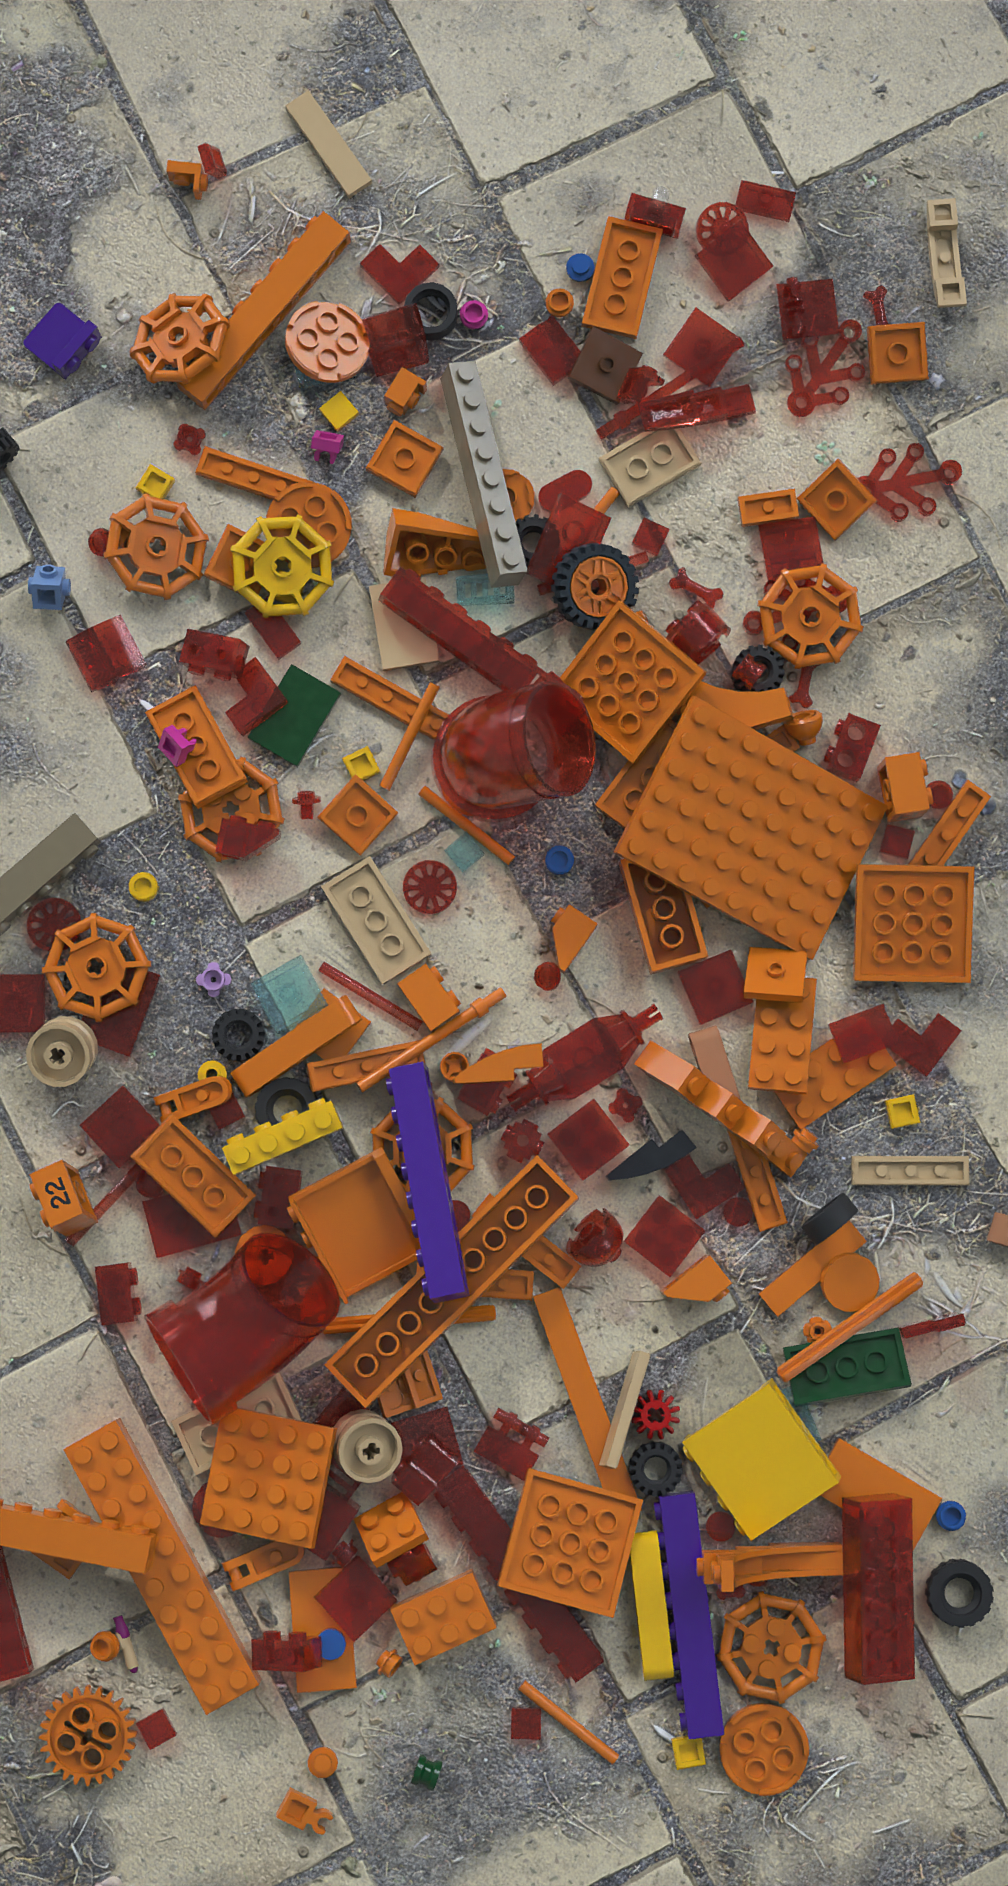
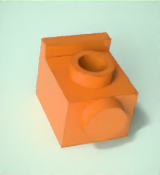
M402 367L384 395L387 409L400 417L402 414L405 415L409 408L413 410L421 397L419 392L425 394L427 391V382Z

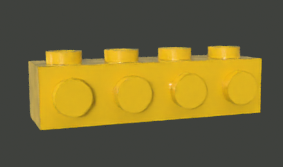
M324 1098L308 1104L310 1110L300 1114L297 1110L291 1111L281 1116L282 1122L271 1126L270 1121L254 1127L255 1133L244 1138L243 1133L227 1139L228 1145L222 1147V1150L233 1175L243 1173L344 1129L333 1101L326 1102Z

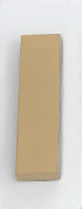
M309 90L285 105L287 112L349 199L372 184L370 176Z
M851 1156V1185L968 1186L970 1185L969 1156Z
M643 1351L632 1352L599 1466L609 1469H616L618 1467L650 1359L649 1353Z

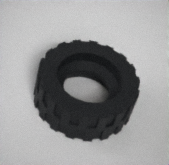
M288 1077L275 1079L268 1085L266 1084L261 1093L258 1094L257 1102L255 1103V1117L259 1125L270 1121L271 1126L280 1123L273 1114L274 1104L280 1097L290 1095L297 1098L301 1103L302 1113L310 1110L308 1104L319 1099L315 1092L312 1093L311 1087L299 1079Z
M949 1559L947 1562H941L936 1569L934 1568L931 1571L932 1574L926 1581V1601L934 1615L942 1622L959 1628H964V1626L971 1627L976 1622H981L984 1616L990 1612V1606L994 1600L992 1596L994 1590L990 1583V1578L979 1566L965 1559ZM956 1578L966 1579L971 1583L974 1590L972 1601L962 1608L951 1606L945 1598L947 1584Z

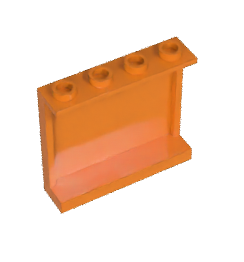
M383 1147L288 1196L291 1206L287 1207V1211L294 1223L300 1221L304 1229L300 1234L308 1249L314 1247L318 1254L314 1260L322 1274L327 1271L332 1280L328 1283L331 1292L335 1298L341 1296L344 1304L349 1303L347 1297L418 1260L416 1250L421 1249L419 1238L414 1237L411 1221L415 1220L414 1209H409L406 1190Z

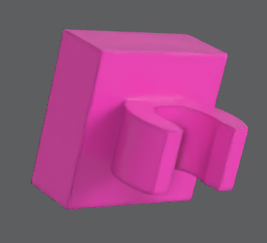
M316 430L311 441V448L316 449L314 453L315 461H319L321 452L326 451L330 454V464H333L337 458V453L343 447L344 435Z
M174 725L164 728L158 748L177 767L185 763L188 752L193 751L196 739L187 741L185 738L187 730L185 728L177 730Z

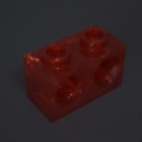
M848 713L844 720L839 718L833 735L838 736L834 747L828 746L823 759L824 762H827L825 770L857 783L861 779L881 725ZM851 727L858 728L862 733V739H851L848 735V729ZM838 755H849L852 759V765L849 767L840 765Z

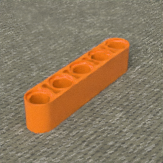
M344 995L237 1067L230 1074L244 1096L248 1098L363 1019L347 995Z

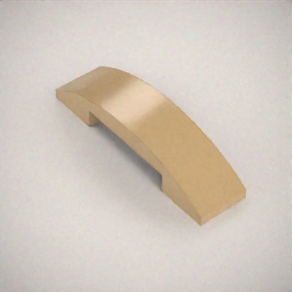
M956 198L927 200L929 261L933 290L938 308L967 305L965 281L961 275L957 238L958 216Z

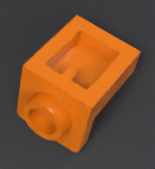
M167 161L166 171L169 181H173L174 184L180 186H189L190 183H194L193 193L195 199L201 200L202 191L207 192L208 174H204L202 164Z

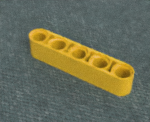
M657 1530L637 1532L634 1534L629 1556L644 1681L674 1678Z

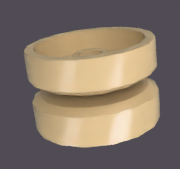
M59 1016L47 1021L30 1038L26 1049L27 1064L32 1074L42 1083L52 1087H67L78 1082L94 1065L98 1054V1043L93 1030L84 1021L72 1016Z
M365 1409L350 1411L341 1417L333 1427L337 1428L332 1456L340 1468L354 1480L364 1483L382 1481L391 1475L400 1463L403 1451L401 1438L396 1429L375 1411Z

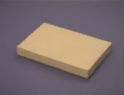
M672 415L599 457L598 460L614 487L620 492V496L627 508L701 466L699 458Z
M421 577L369 586L383 671L440 662L426 578Z

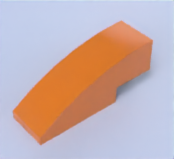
M542 1043L522 1045L485 1057L453 1078V1084L513 1081L514 1069L543 1067Z

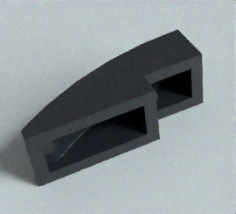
M680 1130L660 1147L657 1146L653 1139H650L605 1177L608 1181L646 1175L682 1159L697 1147L683 1130Z

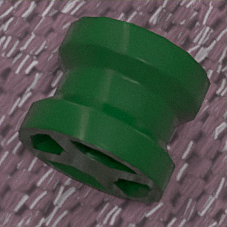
M420 1754L413 1772L411 1784L426 1785L428 1790L434 1791L443 1762L439 1760L430 1761L425 1755Z

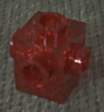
M523 1119L522 1123L515 1121L514 1126L507 1125L500 1139L505 1142L503 1149L508 1151L506 1156L522 1163L523 1159L529 1161L531 1156L539 1155L545 1143L540 1140L542 1133L537 1131L539 1126L526 1119ZM520 1135L528 1137V1144L526 1146H520L517 1143V1138Z
M425 1542L387 1562L393 1577H400L405 1586L417 1582L438 1570Z

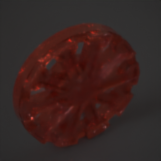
M717 202L708 206L701 212L696 222V237L699 244L706 252L718 257L730 256L739 251L746 243L749 234V224L744 212L729 202ZM720 207L725 208L723 217L720 211ZM710 210L714 212L716 219L709 215ZM731 211H734L736 216L729 220ZM703 220H706L711 226H704L702 224ZM738 220H741L742 226H733ZM710 232L711 235L703 238L702 233ZM733 232H742V238L738 237ZM730 239L736 243L737 246L735 248L732 247ZM712 240H716L714 248L709 246ZM722 242H724L725 251L720 249Z
M425 860L416 863L408 870L403 881V894L407 903L414 910L422 914L443 912L452 904L457 892V882L453 872L448 866L435 860ZM427 865H432L433 867L431 875H428ZM417 869L421 870L423 878L415 874ZM438 869H443L444 873L437 878ZM447 878L451 879V884H441ZM413 879L419 884L409 885L408 880ZM441 890H451L452 894L447 896ZM409 891H419L413 897H409ZM437 896L445 901L443 906L439 905ZM424 897L422 905L420 907L417 906L415 902ZM429 899L432 900L433 909H427Z
M44 899L31 909L27 918V932L37 947L50 952L56 936L54 933L57 929L62 930L68 927L66 926L67 924L81 921V916L78 910L64 899ZM47 904L52 905V913H49L46 909ZM63 904L64 908L58 914V905ZM37 911H41L45 917H37ZM69 911H73V916L64 919ZM34 922L42 924L41 927L32 928ZM45 932L40 940L36 939L37 934ZM80 934L72 937L71 941L75 943ZM51 936V946L48 947L45 943ZM65 944L63 951L70 947Z

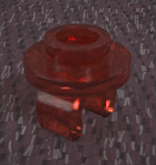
M315 791L297 792V797L292 798V803L301 805V819H313V804L321 802V796L315 795Z

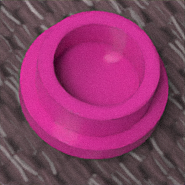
M476 300L466 302L460 310L461 322L470 329L481 328L488 320L486 306Z

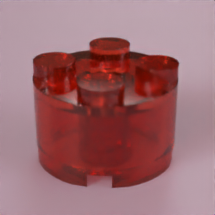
M697 600L688 608V614L681 621L675 619L668 625L665 631L668 633L666 638L699 665L722 645L718 640L722 635L727 638L731 628L707 603L703 604L700 600Z

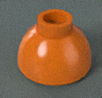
M805 710L793 713L794 719L783 722L787 733L792 738L798 740L799 745L806 746L816 742V735L822 727L823 716L817 710Z

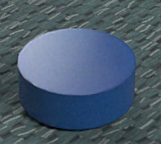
M565 846L552 847L545 857V865L554 875L567 874L574 864L573 853Z
M335 1628L323 1630L316 1640L318 1654L327 1660L339 1658L346 1647L345 1636Z

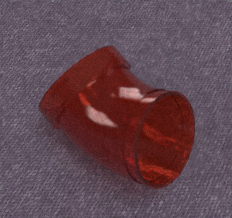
M556 680L516 687L469 700L453 710L437 732L431 752V769L435 784L443 798L455 810L469 818L483 822L512 820L527 813L540 801L575 795L586 786L594 768L596 745L591 718L578 694L570 686ZM527 718L538 729L546 748V769L543 778L537 772L529 753L526 738Z
M259 1233L251 1236L223 1267L197 1289L176 1303L171 1299L144 1315V1319L178 1381L201 1415L212 1426L238 1409L237 1402L265 1384L300 1355L335 1319L339 1311L340 1300L337 1287L330 1273L308 1249L296 1241L279 1234Z

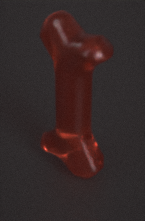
M882 285L878 286L875 291L867 290L863 297L873 305L876 325H889L883 303L887 289Z
M684 567L678 569L677 577L669 580L672 590L682 588L703 598L708 610L713 609L715 602L722 599L724 595L721 588L708 589L691 580L687 576Z
M820 665L801 667L798 689L788 697L791 703H800L803 708H808L812 705L813 701L809 696L811 677L814 669Z

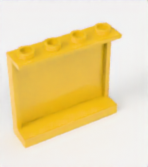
M773 1378L762 1384L760 1389L693 1434H688L682 1441L684 1444L683 1451L691 1462L695 1461L701 1469L700 1475L703 1481L709 1487H714L718 1493L717 1500L725 1511L730 1510L736 1519L734 1524L743 1536L747 1535L751 1541L838 1484L841 1478L839 1472Z

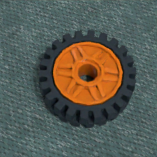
M599 543L585 544L571 549L570 553H566L562 557V562L557 563L555 568L558 570L552 575V579L555 580L554 585H551V591L555 593V596L552 598L554 603L558 604L557 610L559 613L564 614V618L572 622L573 625L586 629H597L618 601L624 602L628 607L635 606L637 599H634V596L639 594V588L636 587L639 579L637 575H634L636 569L633 564L629 563V557L623 555L622 551L618 548ZM596 579L599 583V590L594 594L591 590V583Z

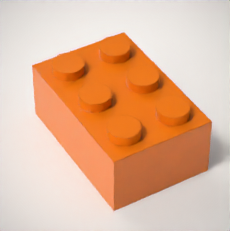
M473 1568L391 1605L390 1609L414 1665L420 1664L497 1628V1622Z

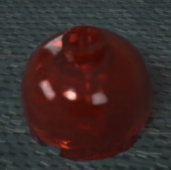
M602 1208L603 1212L595 1209L586 1215L574 1229L576 1232H579L574 1241L570 1237L567 1241V1253L582 1265L590 1267L603 1266L608 1262L616 1261L621 1255L624 1232L619 1221L606 1208Z

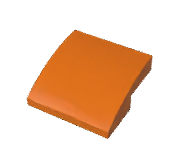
M428 1350L377 1399L383 1418H389L443 1399Z

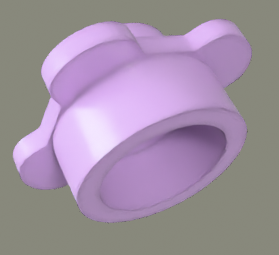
M211 962L208 964V968L196 977V982L199 986H204L208 990L209 996L217 997L220 994V990L225 985L231 983V976L224 974L220 970L218 963ZM216 977V982H211V978Z

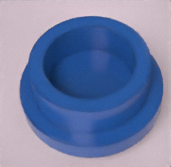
M575 254L567 261L566 271L573 281L585 282L594 273V262L586 254Z
M945 1501L937 1508L936 1520L943 1529L955 1531L964 1525L966 1512L958 1502Z

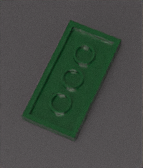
M899 1327L853 1335L789 1380L794 1407L911 1387L912 1383ZM813 1342L783 1347L785 1362Z

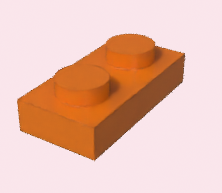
M795 489L739 496L737 499L742 527L799 518Z

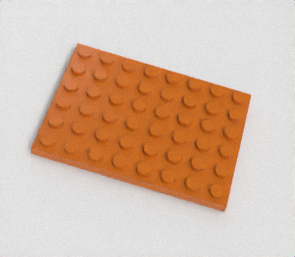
M691 696L613 853L784 947L797 952L800 950L807 951V959L813 960L856 873V864L861 863L888 806L702 699Z

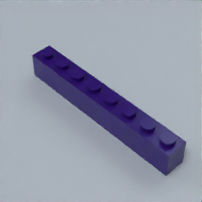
M422 1061L390 1068V1078L386 1079L389 1096H394L395 1106L391 1107L394 1124H399L400 1134L396 1135L399 1152H404L405 1163H401V1170L404 1180H409L410 1191L406 1192L409 1209H414L415 1220L411 1221L414 1237L419 1238L421 1249L416 1250L419 1266L424 1267L426 1278L422 1279L425 1297L429 1296L430 1300L434 1303L470 1296L428 1067Z
M691 1490L667 1493L664 1496L659 1495V1502H654L653 1505L655 1520H661L662 1532L657 1533L660 1550H665L666 1562H661L663 1580H668L669 1592H665L667 1610H672L673 1622H668L670 1641H676L677 1652L672 1653L674 1671L679 1670L680 1682L675 1683L677 1701H683L684 1713H679L681 1732L686 1731L688 1739L724 1735L707 1587L702 1581V1576H697L696 1558H702V1546L695 1492Z

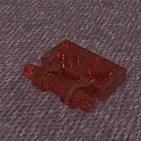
M498 1408L493 1418L503 1423L498 1431L488 1425L473 1451L524 1481L527 1469H532L539 1457V1454L530 1450V1447L535 1442L544 1448L550 1437L541 1433V1429L534 1424L531 1427L517 1418L518 1415L512 1411L508 1413ZM510 1429L525 1436L522 1444L507 1436Z

